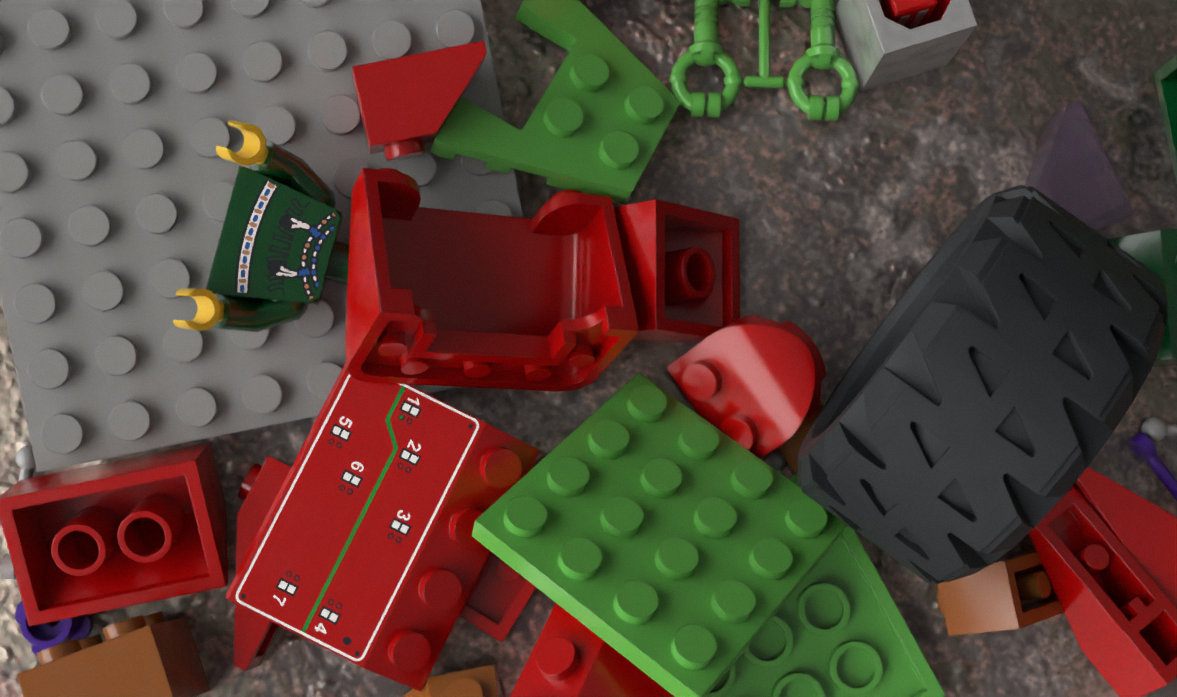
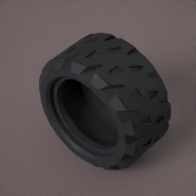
M1019 185L993 193L985 198L963 220L937 250L883 319L839 381L814 420L799 449L798 485L802 487L803 493L927 583L931 581L934 584L945 581L950 582L981 571L1017 545L1063 498L1096 457L1135 400L1152 369L1163 342L1167 323L1166 284L1163 283L1160 275L1034 187Z

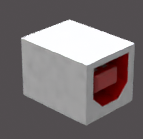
M839 0L834 14L849 62H851L860 82V92L946 66L977 27L969 0Z

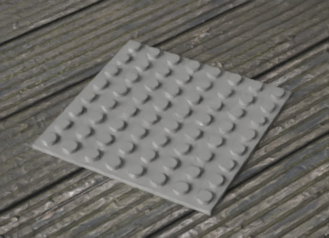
M0 0V297L37 472L319 415L346 362L345 331L348 285L326 279L319 305L309 304L306 312L299 320L259 332L216 329L214 327L208 330L196 331L178 328L173 323V320L190 321L196 316L198 306L195 299L191 296L175 294L180 288L206 289L239 166L251 169L250 165L237 164L222 159L217 155V145L230 149L235 153L243 147L244 135L238 128L227 124L230 120L256 125L262 130L266 140L272 141L305 160L334 192L335 209L343 214L337 241L349 244L352 189L362 168H392L414 178L420 188L421 200L419 207L523 218L513 168H511L508 174L485 169L486 161L459 154L455 155L454 160L439 157L430 152L433 142L423 143L424 154L403 160L386 161L384 152L370 154L352 78L353 66L484 40L487 55L462 97L504 121L481 0ZM409 384L427 394L459 388Z

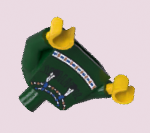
M230 120L227 124L238 128L244 135L243 147L235 153L230 149L217 145V155L222 159L237 164L250 165L251 169L239 166L206 289L180 288L175 294L193 297L198 306L197 314L192 320H173L174 325L181 329L202 331L214 327L216 329L259 332L299 320L306 312L309 304L319 305L326 279L348 285L349 244L337 241L343 214L335 209L334 192L305 160L272 141L266 140L262 130L256 125Z

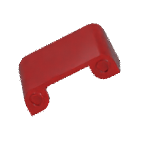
M362 168L353 186L351 195L345 331L347 371L351 377L372 383L550 392L571 391L580 389L595 381L639 332L611 196L585 194L578 190H564L554 194L538 210L533 219L419 207L421 200L420 188L417 181L408 174L401 173L392 168Z

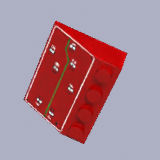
M345 362L225 597L227 600L367 670L421 692L490 553L489 549L471 536L475 520L532 469L540 450L409 384L372 383L357 380L348 373L347 363Z

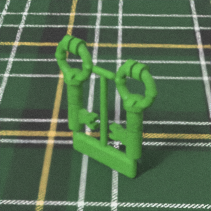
M695 0L694 44L677 59L669 77L675 97L686 109L690 110L691 117H703L704 114H707V117L719 118L720 111L725 110L735 101L740 92L742 80L746 87L783 88L786 84L795 105L807 114L808 120L821 121L823 117L824 121H837L839 114H842L853 104L860 87V82L851 62L840 54V49L835 47V0H779V7L793 8L794 5L799 4L805 8H811V47L806 51V54L794 62L787 80L780 76H770L771 0H759V76H746L744 79H742L734 59L719 44L718 11L719 5L722 6L732 2L735 6H749L750 0ZM694 64L703 67L719 65L726 76L724 78L726 86L723 92H708L707 98H705L704 92L690 93L686 86L688 82L686 74L689 68ZM811 67L817 70L835 68L842 76L841 87L843 90L840 96H825L824 101L822 95H809L808 97L803 88L805 86L804 75Z

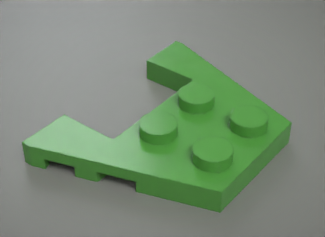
M523 0L515 20L569 51L522 130H519L466 98L461 97L435 137L430 152L454 160L455 155L459 154L486 161L485 169L508 174L511 168L544 176L547 177V185L566 190H578L585 194L611 196L613 202L625 204L680 102L580 0Z

